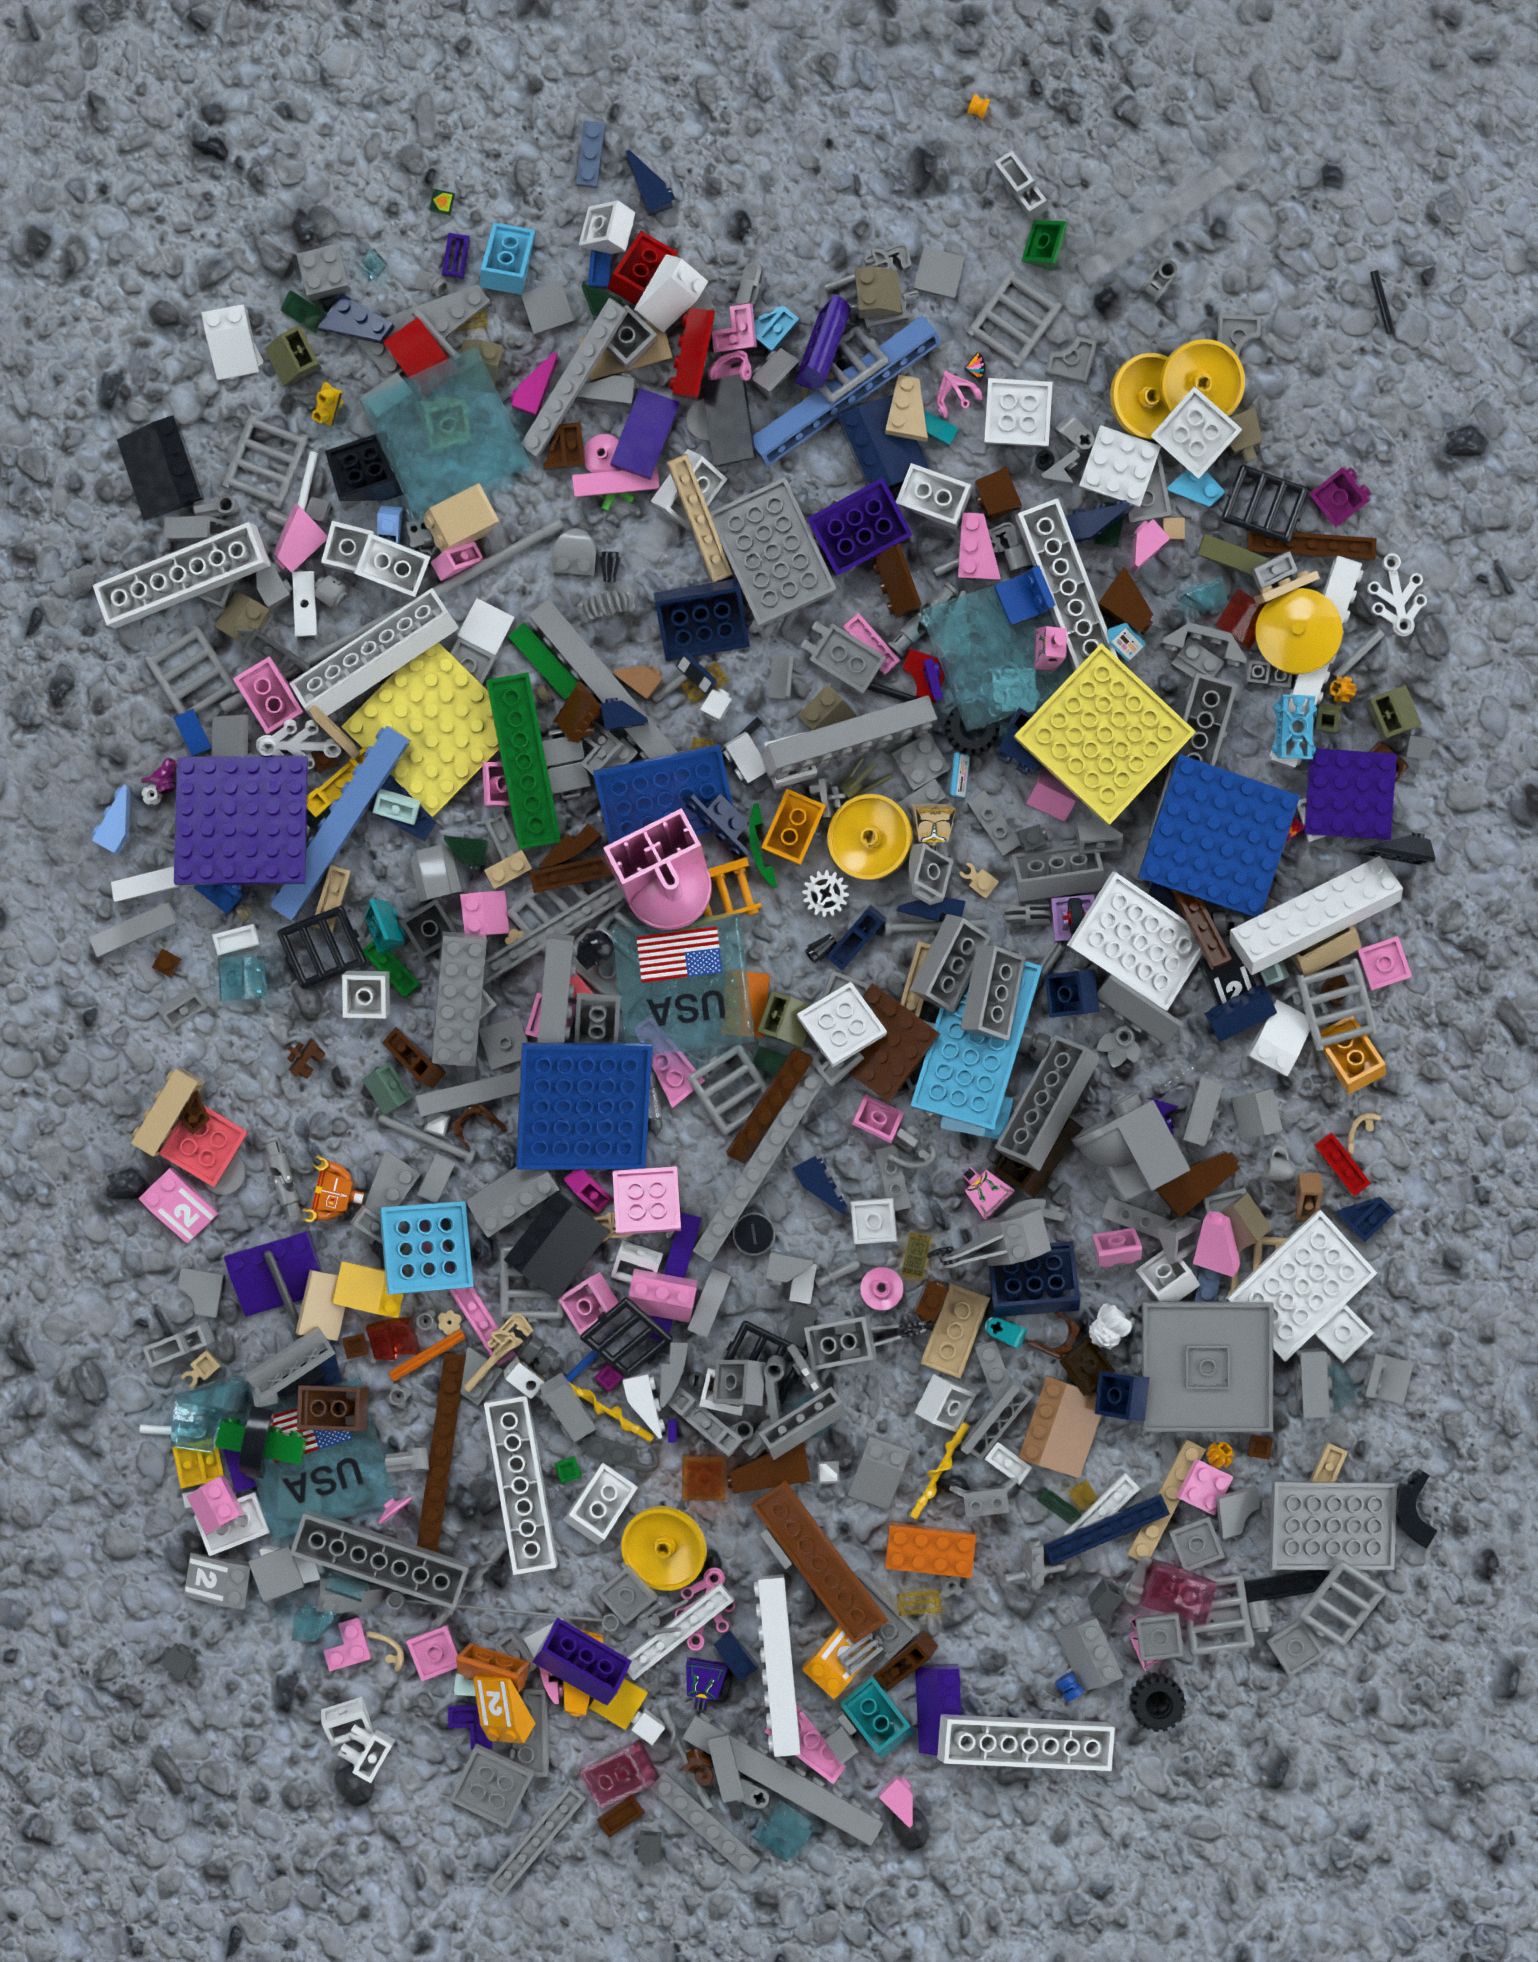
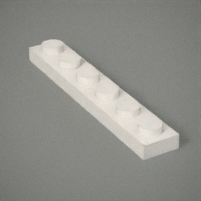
M721 1582L663 1627H681V1631L655 1634L627 1656L628 1659L632 1660L627 1673L633 1680L638 1678L734 1601L732 1595Z

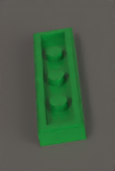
M523 622L508 636L509 639L566 701L577 681Z

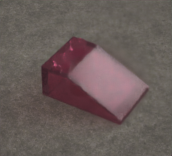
M1152 1559L1141 1603L1144 1607L1164 1613L1178 1612L1179 1617L1205 1624L1218 1583L1176 1565Z
M640 1739L615 1750L579 1770L599 1809L649 1787L660 1778Z

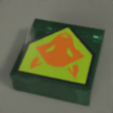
M434 189L429 210L451 216L455 193Z

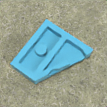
M784 306L774 309L771 313L763 314L754 321L756 341L772 352L781 345L800 322V319Z
M1187 469L1167 487L1169 493L1180 495L1184 499L1198 502L1200 505L1208 508L1225 494V491L1207 471L1198 479Z

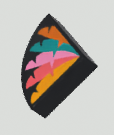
M977 352L964 367V370L979 382L982 381L985 375L986 366L982 355Z

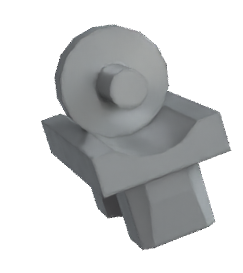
M818 779L819 782L809 785L811 796H820L821 803L826 805L822 817L832 818L835 814V808L841 807L840 799H845L846 795L839 794L838 786L832 787L831 779Z

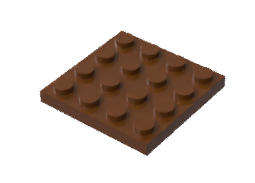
M872 983L862 998L884 1026L887 1035L859 1051L864 1059L849 1074L890 1103L940 1036V1033Z

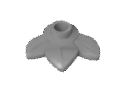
M1126 1026L1117 1028L1114 1033L1105 1034L1097 1045V1050L1108 1052V1060L1112 1067L1121 1065L1126 1058L1137 1062L1140 1055V1048L1134 1041L1135 1034L1131 1028ZM1122 1033L1127 1034L1128 1038L1126 1041L1120 1039Z

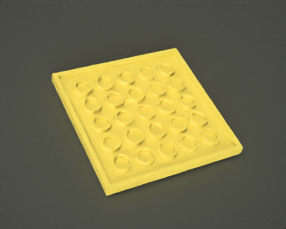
M439 642L396 670L341 726L362 748L365 747L366 749L370 745H375L378 740L375 738L382 727L385 729L386 726L392 727L410 739L409 746L390 774L395 777V780L414 799L421 801V806L432 817L483 768L482 762H489L499 751L488 690Z
M1101 643L1013 738L1109 826L1196 731Z

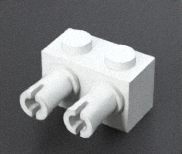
M354 1724L348 1737L365 1745L364 1752L360 1753L344 1743L337 1756L354 1764L353 1767L355 1768L352 1773L371 1783L394 1744L395 1739L379 1730L370 1734Z

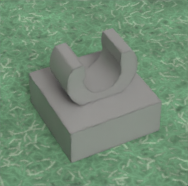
M912 1125L906 1131L900 1128L892 1141L909 1153L918 1142L913 1137L918 1129Z

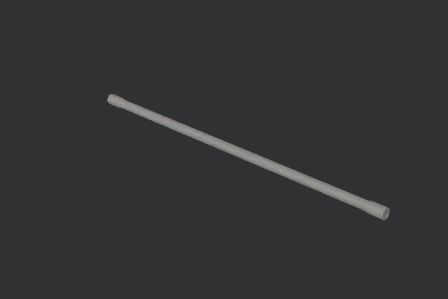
M559 518L534 533L433 587V590L439 597L541 540L564 530V527ZM422 594L302 660L307 662L310 667L319 663ZM294 665L288 671H281V673L287 680L303 670ZM239 693L222 701L220 705L224 712L228 714L247 701L242 693Z

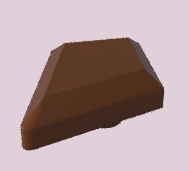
M1337 962L1333 968L1341 966L1340 963ZM1343 974L1326 979L1320 990L1326 993L1347 987L1349 984ZM1346 996L1333 999L1330 1001L1335 1006Z
M198 1090L193 1093L179 1117L192 1134L196 1133L210 1120Z

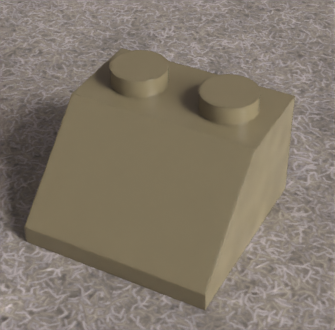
M877 266L855 268L859 318L902 314L897 271Z
M236 590L214 627L243 644L237 630H254L256 628L262 632L273 612Z
M828 684L797 715V718L810 731L858 717Z

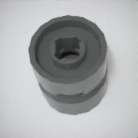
M1224 911L1211 912V919L1222 939H1225L1228 935L1230 937V930L1244 923L1243 913L1237 911H1229L1228 914H1225Z
M1025 1027L1017 1053L1023 1056L1028 1054L1030 1059L1041 1062L1051 1037L1040 1032L1034 1034L1033 1029Z
M535 1335L519 1358L527 1364L532 1363L533 1369L544 1375L559 1352L551 1346L546 1347L545 1342Z

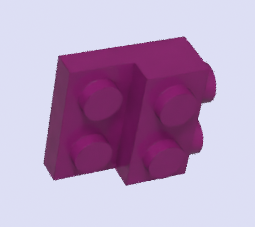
M1346 466L1342 467L1309 494L1335 528L1372 500L1369 497L1372 494L1365 484L1361 486L1357 482L1358 475L1352 467L1348 469Z

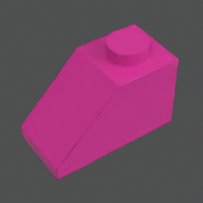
M574 1169L564 1178V1181L574 1193L597 1213L613 1200L612 1196L585 1169Z

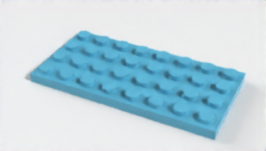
M1026 961L1024 963L1009 1041L979 1036L961 1030L970 981L954 1013L940 1008L934 1029L940 1033V1036L926 1053L910 1105L912 1108L994 1131L1043 966Z

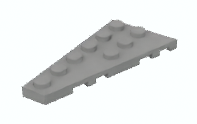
M476 284L386 317L385 319L395 326L389 336L415 319L412 312L418 308L446 339L491 302ZM356 337L387 378L396 372L399 375L404 372L384 343H375Z

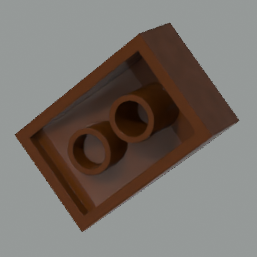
M298 1385L297 1429L367 1430L369 1387Z

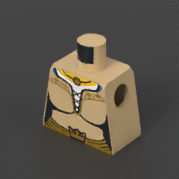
M911 804L914 838L918 842H924L931 849L937 851V842H948L955 808L951 804Z

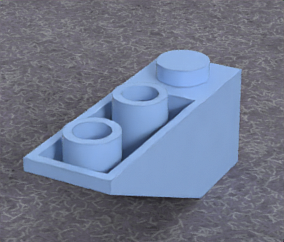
M381 505L377 513V536L398 544L401 543L403 507Z
M123 785L122 788L119 787L116 790L112 806L109 805L103 813V817H105L101 825L98 824L92 833L94 836L92 841L116 854L120 853L129 837L131 787Z

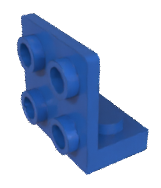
M1039 565L1031 568L1023 575L994 586L1010 625L1045 613L1056 605Z
M196 885L194 887L195 890L228 915L245 895L240 891L242 889L240 885Z

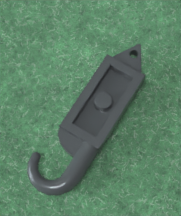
M256 628L254 630H237L244 644L243 648L262 660L270 656L280 671H288L294 665L301 668L304 673L311 669L307 662Z
M593 1434L590 1437L582 1438L575 1442L586 1453L585 1456L624 1468L649 1473L654 1471L659 1465V1455L652 1448H648V1452L652 1453L654 1459L651 1464L647 1465L637 1462V1450L627 1444Z

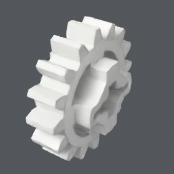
M828 870L825 871L824 875H821L818 871L817 878L810 876L809 878L812 882H805L804 884L808 890L802 891V894L807 895L803 902L810 903L807 909L814 908L815 915L821 911L823 917L826 916L827 912L834 916L835 909L839 912L842 911L839 906L840 904H847L843 897L849 896L848 893L844 892L848 886L841 884L843 877L838 880L836 879V872L829 876ZM823 879L828 880L826 884L821 886L815 884ZM835 883L840 890V896L834 892L833 886ZM828 885H831L829 888L831 897H826L821 903L822 894L819 893L820 890L824 891ZM811 891L817 895L818 901L816 904L812 900ZM832 901L836 903L832 907L823 908L824 904L827 902Z

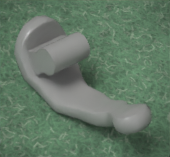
M1298 985L1284 991L1282 999L1287 1000L1291 996L1293 1003L1297 1005L1302 1003ZM1308 988L1310 997L1317 995ZM1323 1002L1317 1004L1323 1015L1329 1014Z
M930 1145L925 1150L922 1146H917L915 1152L921 1158L919 1160L908 1161L898 1158L891 1153L887 1155V1159L907 1168H924L934 1161L936 1148L934 1145Z
M1147 1556L1140 1558V1562L1137 1564L1131 1579L1124 1587L1123 1598L1129 1604L1137 1605L1141 1602L1147 1566L1151 1565V1559Z

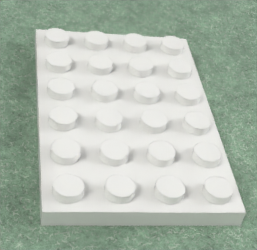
M1113 871L1067 946L1109 974L1114 975L1165 1011L1169 1009L1203 954L1186 920Z
M1318 1210L1231 1292L1226 1299L1229 1302L1274 1303L1273 1351L1282 1361L1286 1362L1365 1286L1377 1272L1321 1210Z

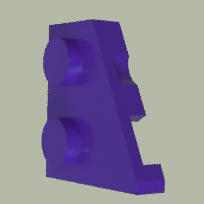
M933 658L924 660L922 667L927 686L935 701L943 699L938 680L939 675H941L939 665L933 662Z

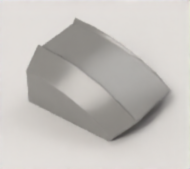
M925 843L913 844L909 858L911 894L929 905L942 902L945 897L954 860L931 849Z
M440 844L415 852L411 858V865L421 903L463 892L452 848Z

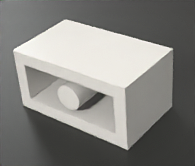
M744 732L723 745L726 749L723 751V754L729 763L733 761L737 769L734 772L740 781L744 779L746 783H749L766 772L761 754L748 733Z

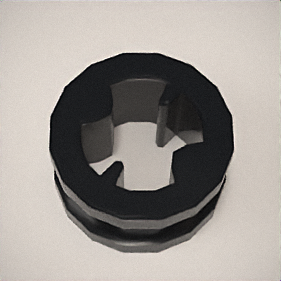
M1049 450L1040 451L1035 458V465L1042 471L1051 468L1055 462V457ZM1047 455L1051 463H1046L1044 466L1040 464L1042 460L1039 461V457L1043 458Z

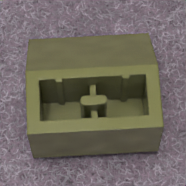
M300 325L280 334L264 348L283 387L322 369Z
M1406 685L1365 701L1382 741L1422 725Z
M772 991L758 1032L766 1037L804 1048L808 1032L798 1020L797 1014L811 1005Z

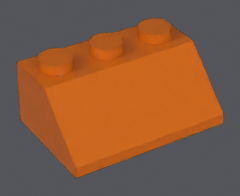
M727 969L724 995L726 1018H722L721 1034L764 1038V1035L758 1032V1028L767 1006L770 974Z
M472 1643L466 1646L456 1658L458 1674L464 1675L466 1679L473 1680L475 1676L510 1678L518 1693L525 1687L531 1663Z

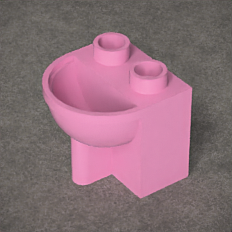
M682 808L603 847L611 872L627 903L636 917L643 923L661 930L679 929L693 923L707 908L712 893L711 877L706 866L701 843Z

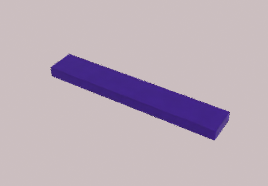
M681 1212V1231L675 1232L664 1271L665 1275L685 1278L702 1217ZM657 1316L651 1317L668 1333L670 1332L673 1319ZM655 1332L649 1336V1338L656 1340L662 1339Z

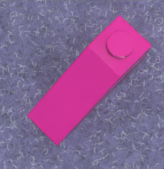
M553 352L519 384L517 391L513 390L510 402H512L514 410L533 417L538 416L559 360L558 353Z

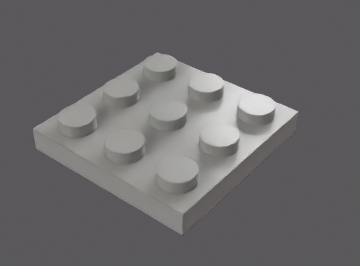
M476 1743L449 1801L508 1829L535 1771Z

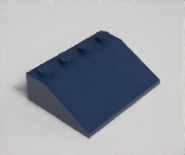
M893 395L857 406L838 415V422L866 486L883 477L889 490L903 484L911 463L929 469L917 440L885 434Z
M737 578L654 593L666 661L680 659L684 652H688L694 657L750 647L741 590Z
M1073 1241L1050 1243L1051 1251L1030 1260L1009 1265L988 1266L993 1317L1079 1311L1080 1293Z

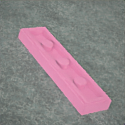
M655 467L651 480L623 470L572 475L574 498L659 490L660 488L657 467Z

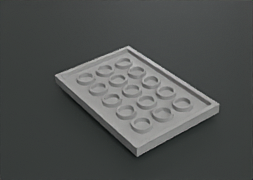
M786 477L709 512L720 542L759 627L765 626L838 591Z
M1272 1481L1269 1568L1272 1570H1332L1340 1560H1344L1357 1570H1394L1397 1483Z

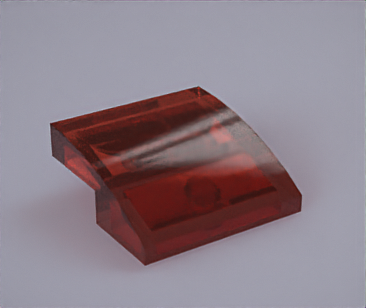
M1238 588L1214 626L1222 631L1231 633L1237 642L1250 649L1256 640V623L1264 605H1256L1253 597Z
M412 1317L385 1319L366 1326L375 1360H395L397 1354L418 1355L420 1346Z

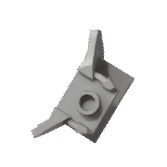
M1015 1477L1003 1486L976 1490H964L951 1485L949 1490L964 1497L966 1518L1008 1513L1007 1491L1019 1480Z

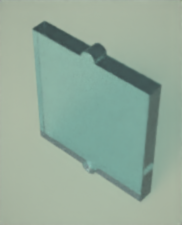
M1338 1361L1327 1369L1328 1377L1330 1376L1332 1380L1329 1398H1332L1333 1412H1336L1344 1404H1349L1350 1400L1362 1391Z
M333 1569V1572L328 1576L329 1581L325 1589L326 1591L362 1602L365 1592L369 1590L368 1584L370 1581Z

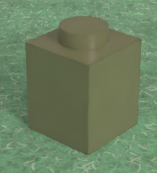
M1321 703L1318 709L1316 730L1337 733L1340 727L1342 706Z

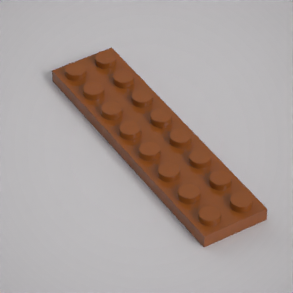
M785 1480L752 1502V1508L853 1644L887 1623L888 1619Z

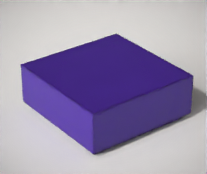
M668 1418V1443H674L677 1441L676 1418Z

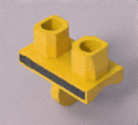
M328 382L322 383L321 391L317 393L316 410L312 412L311 418L318 423L324 422L330 427L333 426L338 409L343 407L344 401L341 399L343 391L333 388Z

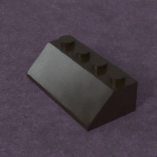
M1068 1117L1040 1171L1011 1160L1004 1155L993 1170L1035 1198L1073 1144L1072 1138L1080 1134L1083 1127Z

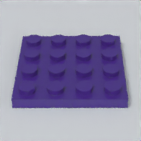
M1316 748L1314 755H1312L1313 759L1308 762L1305 827L1303 834L1391 840L1397 754Z

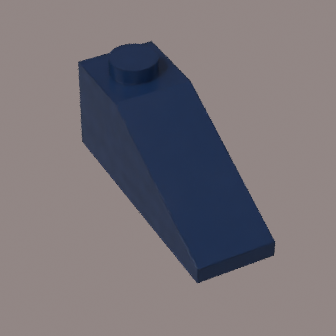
M630 150L625 151L648 215L652 216L673 208L672 201L675 200L671 187L667 188L665 182Z

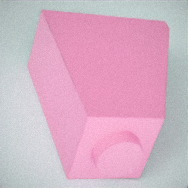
M297 503L292 507L273 552L278 558L275 562L283 571L287 568L291 573L328 538L323 530Z
M1209 1211L1203 1220L1193 1264L1235 1277L1240 1268V1260L1230 1217L1224 1216L1220 1212Z

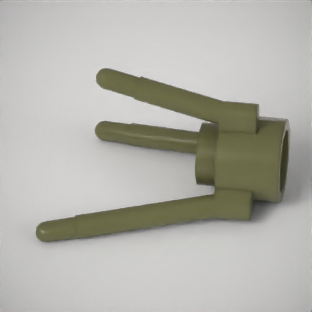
M860 757L848 776L842 781L843 785L840 789L852 799L892 778L893 774L891 773L859 790L862 788L859 783L877 766L876 763H873L855 780L852 777L864 760L863 757Z

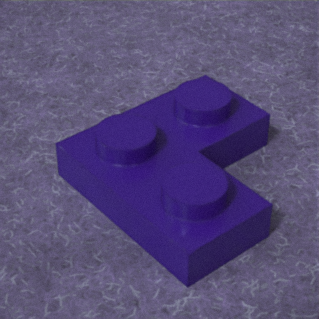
M477 1704L448 1705V1729L470 1728L471 1750L474 1749L476 1743L487 1749L493 1748V1741H489L480 1725Z

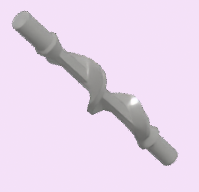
M503 1540L496 1550L491 1553L487 1561L480 1562L477 1565L476 1575L466 1586H463L458 1604L461 1603V1600L468 1592L476 1591L482 1587L484 1583L483 1574L494 1562L500 1560V1557L509 1548L507 1541ZM444 1607V1610L434 1620V1623L441 1627L448 1617L453 1615L455 1610Z
M667 1707L663 1708L659 1712L666 1725L665 1728L671 1734L670 1748L680 1753L686 1765L688 1764L686 1752L691 1751V1749L683 1747L675 1722H673ZM683 1772L695 1785L696 1794L699 1796L704 1809L711 1808L713 1805L706 1793L707 1790L703 1785L697 1783L695 1774Z

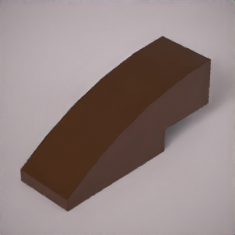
M589 823L574 839L567 833L539 866L545 869L570 861L589 849L602 835Z

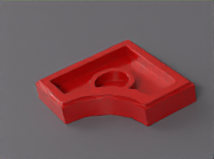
M909 648L903 670L910 673L915 680L917 687L916 696L921 698L929 695L931 702L936 703L937 701L934 700V696L927 686L922 664L924 660L933 658L934 663H938L941 673L938 680L940 687H942L950 662Z

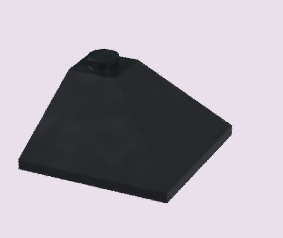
M386 431L325 451L339 501H386L406 494Z
M1412 832V835L1362 848L1358 853L1372 857L1380 856L1383 859L1420 866L1435 862L1431 839L1424 838L1425 834Z

